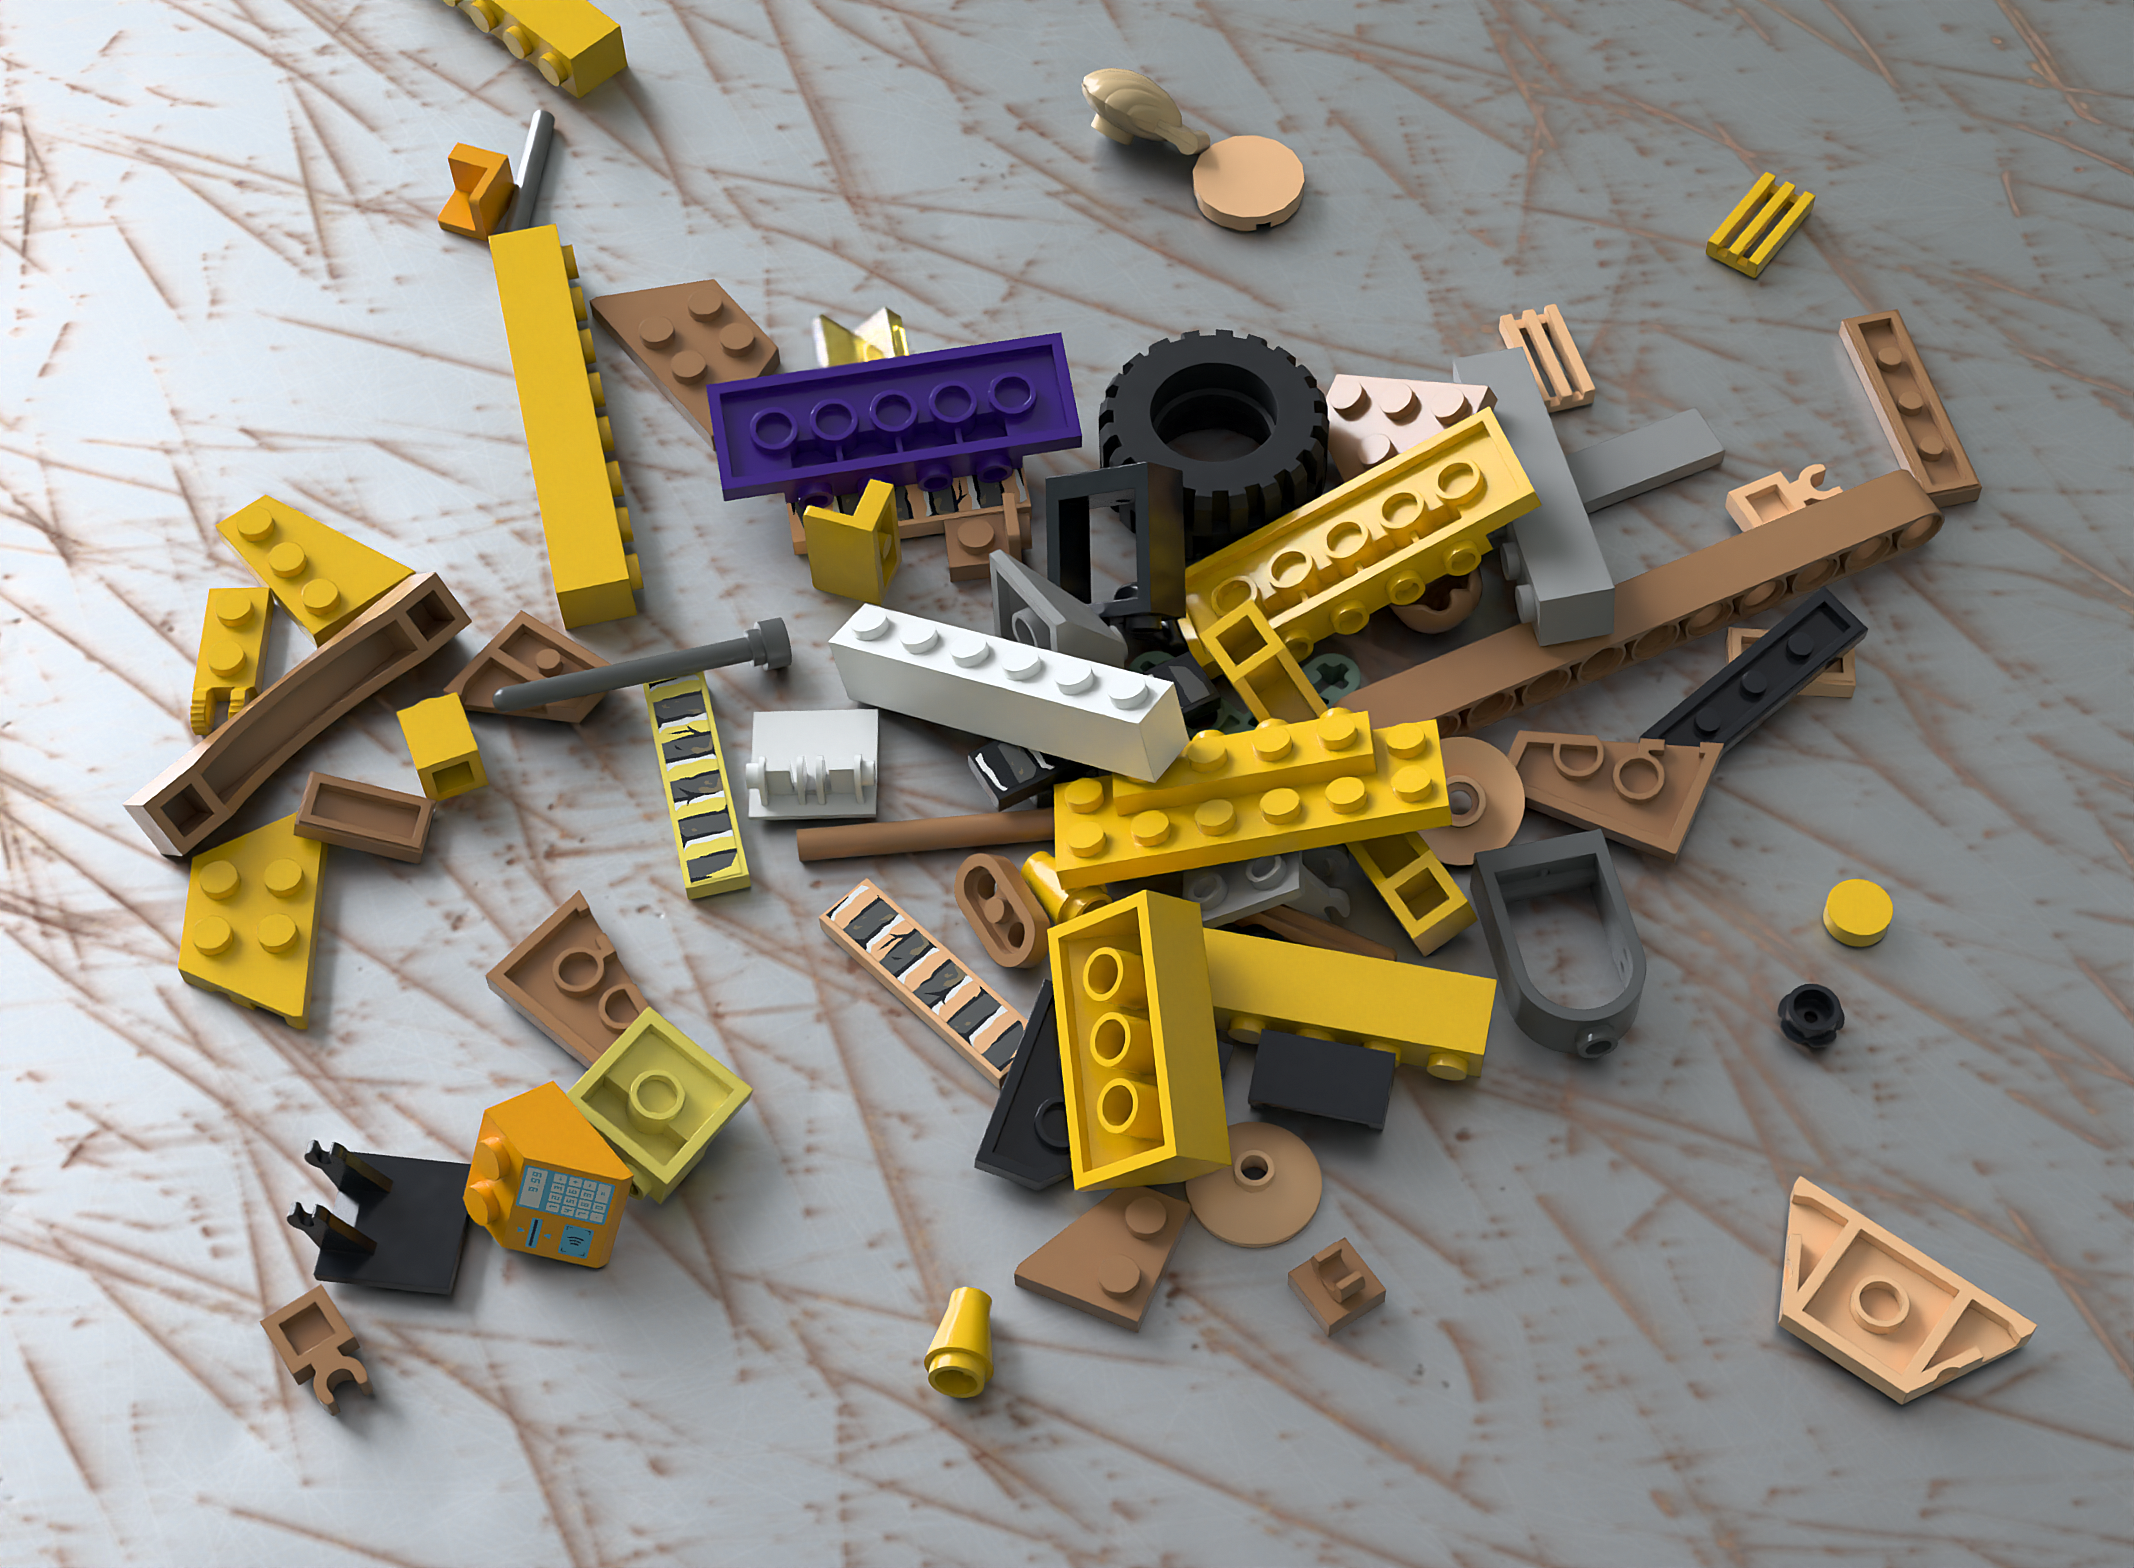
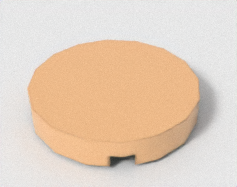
M1248 135L1233 136L1219 141L1199 156L1193 169V193L1198 200L1199 209L1204 216L1215 223L1231 229L1251 231L1256 230V224H1265L1271 221L1270 227L1283 223L1298 210L1304 196L1303 164L1293 150L1274 139Z

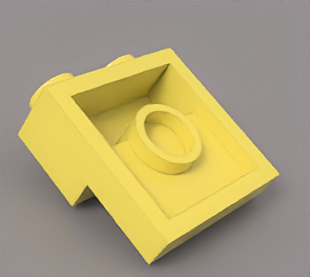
M648 1006L565 1095L633 1173L634 1177L628 1195L636 1200H643L648 1194L661 1205L704 1157L707 1146L750 1100L753 1088Z

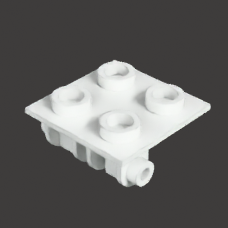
M879 709L754 712L751 763L746 764L747 789H750L749 820L876 817Z

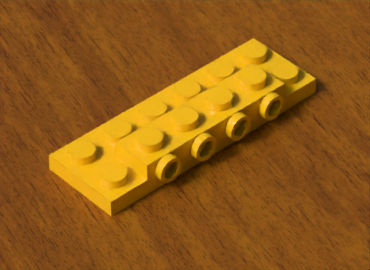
M1489 406L1185 568L1186 618L1178 619L1177 621L1191 654L1208 678L1212 680L1223 674L1198 634L1251 598L1298 663L1312 653L1314 643L1335 632L1347 635L1361 630L1368 623L1369 614L1390 603L1407 605L1416 601L1424 593L1425 585L1447 573L1453 576L1470 573L1481 562V555L1493 549L1486 536L1488 533L1542 506Z
M1341 707L1325 711L1319 719L1289 724L1281 719H1268L1261 722L1255 730L1225 735L1218 730L1201 731L1193 737L1192 741H1189L1156 783L1112 772V775L1081 778L1072 782L1054 784L1055 864L1061 890L1453 825L1436 719L1416 723H1402L1392 727L1372 730L1368 711L1353 713Z

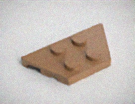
M715 279L599 296L589 301L592 316L713 451L716 450L706 385L770 376L780 364L779 349L775 343Z

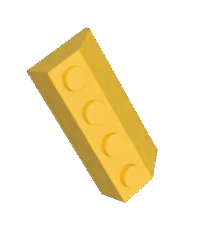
M1143 890L1047 929L1074 1189L1078 1191H1094L1179 1183L1232 1166L1200 903Z

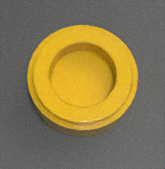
M1864 879L1845 880L1837 884L1828 895L1823 911L1824 924L1829 933L1844 944L1856 947L1869 946L1880 941L1887 933L1893 916V904L1887 892L1879 885Z

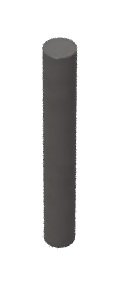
M539 110L533 114L503 233L528 229L555 122L554 116L548 111Z

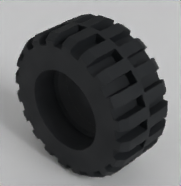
M1216 329V335L1200 336L1199 330L1185 332L1181 334V340L1170 343L1168 338L1152 344L1148 347L1149 354L1146 356L1140 352L1123 365V374L1118 373L1114 376L1105 390L1106 399L1100 404L1098 418L1100 469L1148 461L1183 471L1185 558L1195 560L1196 554L1212 555L1323 494L1326 482L1330 424L1324 393L1317 388V380L1311 372L1302 364L1296 367V358L1280 346L1272 350L1267 347L1265 339L1248 334L1246 339L1233 337L1232 330ZM1205 428H1221L1244 434L1261 446L1255 451L1237 459L1208 462L1183 456L1173 451L1166 444L1190 431ZM1135 503L1110 506L1112 510L1119 513V521L1132 533L1136 534Z

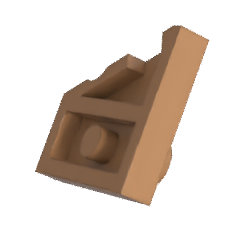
M520 610L443 689L444 695L457 692L464 710L580 723L609 691L510 712H501L494 707L492 702L493 694L502 687L612 664Z
M1145 1186L1117 1188L1022 1261L1014 1272L1015 1285L1138 1333L1189 1223L1191 1204Z

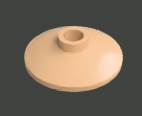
M1450 737L1440 740L1448 796L1456 791L1466 793L1470 797L1471 808L1463 815H1456L1451 812L1453 825L1419 830L1417 832L1441 863L1454 866L1472 865L1474 853L1506 847L1514 838L1524 815V788L1515 766L1499 749L1475 738Z
M1242 1122L1227 1126L1232 1166L1186 1180V1196L1188 1203L1191 1204L1193 1215L1210 1234L1235 1246L1264 1248L1288 1241L1299 1234L1311 1222L1320 1204L1322 1176L1314 1154L1298 1136L1273 1124ZM1248 1168H1259L1267 1174L1261 1179L1251 1180L1246 1178L1242 1171Z

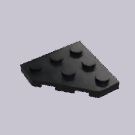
M1044 979L974 1162V1168L1038 1191L1073 1175L1053 981ZM1217 1040L1221 1079L1223 1081L1234 1045Z

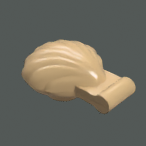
M1118 68L1096 70L1084 77L1082 93L1091 109L1097 113L1091 126L1103 135L1126 145H1131L1135 136L1153 141H1170L1177 145L1179 151L1185 155L1202 153L1209 148L1211 143L1209 135L1205 131H1194L1182 124V115L1174 100L1149 77L1132 70Z

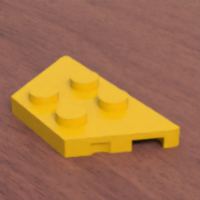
M297 811L192 858L178 970L183 980L208 992H223L230 997L232 1002L254 1010L256 1006L262 1007L283 1016L287 1025L291 1027L308 1029L328 843L293 835Z

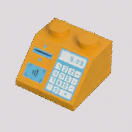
M553 1080L484 1110L463 1200L471 1218L478 1225L485 1226L501 1247L598 1269L609 1263L634 1175Z

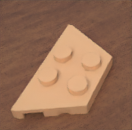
M1802 1176L1795 1182L1790 1197L1779 1326L1901 1405L2027 1345L2037 1324Z

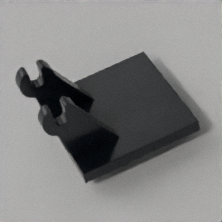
M317 1140L309 1141L304 1159L310 1165L322 1169L338 1189L332 1213L324 1206L315 1204L313 1213L310 1214L304 1211L299 1202L292 1203L288 1212L287 1222L294 1228L304 1231L320 1249L313 1274L315 1279L318 1281L451 1295L470 1220L463 1196L471 1164L350 1152L346 1147L337 1142H332L330 1151L327 1152L321 1148Z

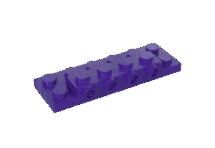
M1061 332L706 385L724 501L784 493L786 504L798 502V505L803 509H806L809 505L825 508L834 502V496L858 493L859 498H862L870 479L893 484L894 487L918 484V488L922 491L937 492L950 487L953 484V478L977 475L978 480L984 483L1000 482L1009 478L1013 473V469L1023 468V456L1082 447V432Z

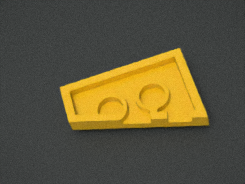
M266 494L215 525L220 540L262 587H270L274 601L317 649L410 575H416L415 570Z

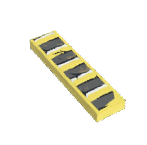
M704 671L644 683V694L688 900L750 887V877Z

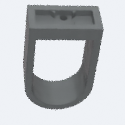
M1597 829L1474 853L1470 890L1508 1009L1515 1023L1533 1041L1554 1051L1579 1054L1583 1058H1597L1612 1052L1617 1047L1618 1040L1628 1032L1636 1018L1646 976V957L1602 830ZM1589 887L1615 960L1624 992L1614 1001L1592 1009H1572L1558 1005L1544 997L1529 979L1505 903Z

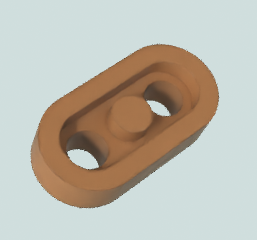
M982 853L968 857L959 867L954 882L956 902L990 957L997 964L1003 967L1022 969L1035 967L1045 958L1049 951L1047 929L1051 928V924L1045 911L1015 865L1008 858ZM995 883H997L996 893L994 892Z

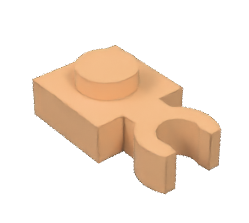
M1814 464L1806 467L1800 473L1799 479L1792 483H1789L1781 471L1732 490L1728 492L1725 508L1740 529L1746 532L1839 494L1843 490L1840 486L1834 487L1829 491L1816 490L1815 487L1823 484L1826 468L1823 464Z

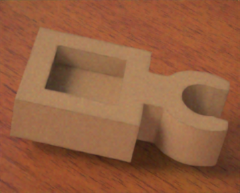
M322 1284L260 1321L266 1335L298 1386L314 1377V1392L323 1409L330 1415L335 1416L341 1412L332 1395L338 1383L352 1380L358 1384L365 1396L373 1392L372 1382L362 1363L355 1358L348 1357L349 1354L360 1348L357 1339Z

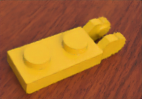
M270 587L209 588L193 684L192 705L190 706V721L194 735H210L215 720L217 702H231L228 710L229 720L261 694L275 605Z

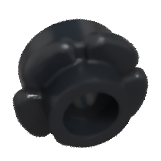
M1819 984L1798 986L1780 1001L1777 1010L1778 1016L1782 1018L1780 1029L1786 1038L1796 1044H1809L1813 1048L1831 1044L1837 1037L1836 1031L1843 1028L1845 1020L1838 997L1830 989ZM1804 1016H1813L1816 1018V1021L1813 1023L1807 1022Z

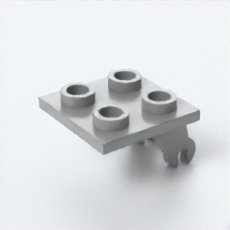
M1342 843L1183 870L1182 899L1200 903L1202 925L1204 928L1209 929L1281 904L1331 922V911L1327 906L1336 907L1343 917H1348L1350 914V898L1345 891L1325 885L1305 866L1313 869L1320 875L1328 876L1330 874V864L1326 859H1334L1340 868L1345 870L1349 865V852Z

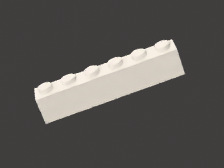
M864 604L828 641L847 697L855 701L1156 783L1189 743L1174 682L869 604Z

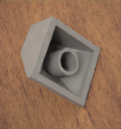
M1001 549L989 554L995 637L1124 670V661L1128 658V649L1123 636L1116 627H1108L1089 606Z

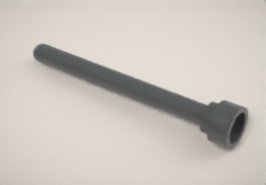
M781 617L755 622L754 629L746 630L743 638L502 687L495 691L492 702L497 710L510 712L744 662H750L752 667L762 665L764 670L767 671L791 665V645L784 621Z

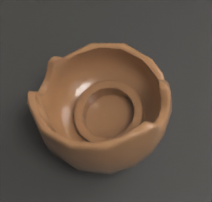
M1477 566L1470 573L1461 576H1453L1447 573L1426 584L1424 593L1416 601L1407 605L1390 603L1387 606L1414 632L1434 635L1448 631L1463 622L1478 606L1483 590L1480 567Z

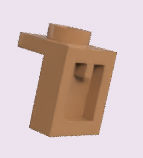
M1014 492L1002 493V514L943 520L950 582L991 578L989 554L1001 549L1022 563L1021 550L1032 549L1029 513L1017 514Z

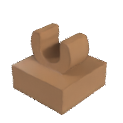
M1345 1237L1288 1272V1286L1327 1337L1335 1334L1385 1302V1287Z

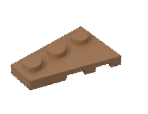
M1519 730L1507 757L1513 763L1521 778L1525 795V807L1588 831L1601 829L1606 838L1675 864L1721 758L1724 743L1700 742V747L1665 745V740L1640 738V743L1600 741L1597 735Z

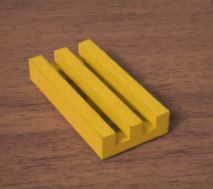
M1765 172L1709 238L1705 254L1748 276L1756 278L1812 211L1816 195L1805 191L1800 197L1794 194L1795 185L1786 181L1779 187L1775 185L1776 176ZM1766 199H1769L1770 201L1765 205V207L1760 211V213L1754 218V220L1749 224V226L1744 230V232L1739 236V238L1733 243V245L1729 249H1727L1726 247L1739 233V231L1745 226V224L1750 220V218L1755 214V212L1760 208V206L1766 201ZM1783 207L1789 209L1788 213L1749 259L1743 257V254L1761 236Z

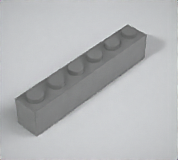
M1523 346L1454 358L1453 383L1486 385L1490 387L1497 397L1498 401L1493 414L1542 506L1490 532L1492 539H1502L1503 544L1500 545V555L1506 580L1516 579L1518 586L1515 587V599L1521 622H1531L1539 646L1614 633L1615 587Z

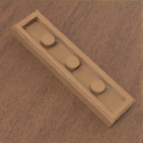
M1898 309L1842 319L1839 335L1900 468L1908 470L1938 508L1978 500L1982 489L1980 481Z

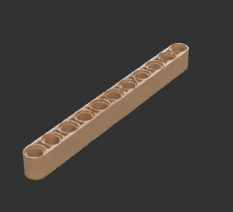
M1900 469L1614 585V633L1539 646L1531 622L1520 623L1351 692L1340 698L1331 708H1346L1353 713L1368 711L1372 730L1392 727L1402 723H1416L1436 719L1440 740L1450 737H1463L1914 550L1927 543L1941 530L1945 516L1908 470Z

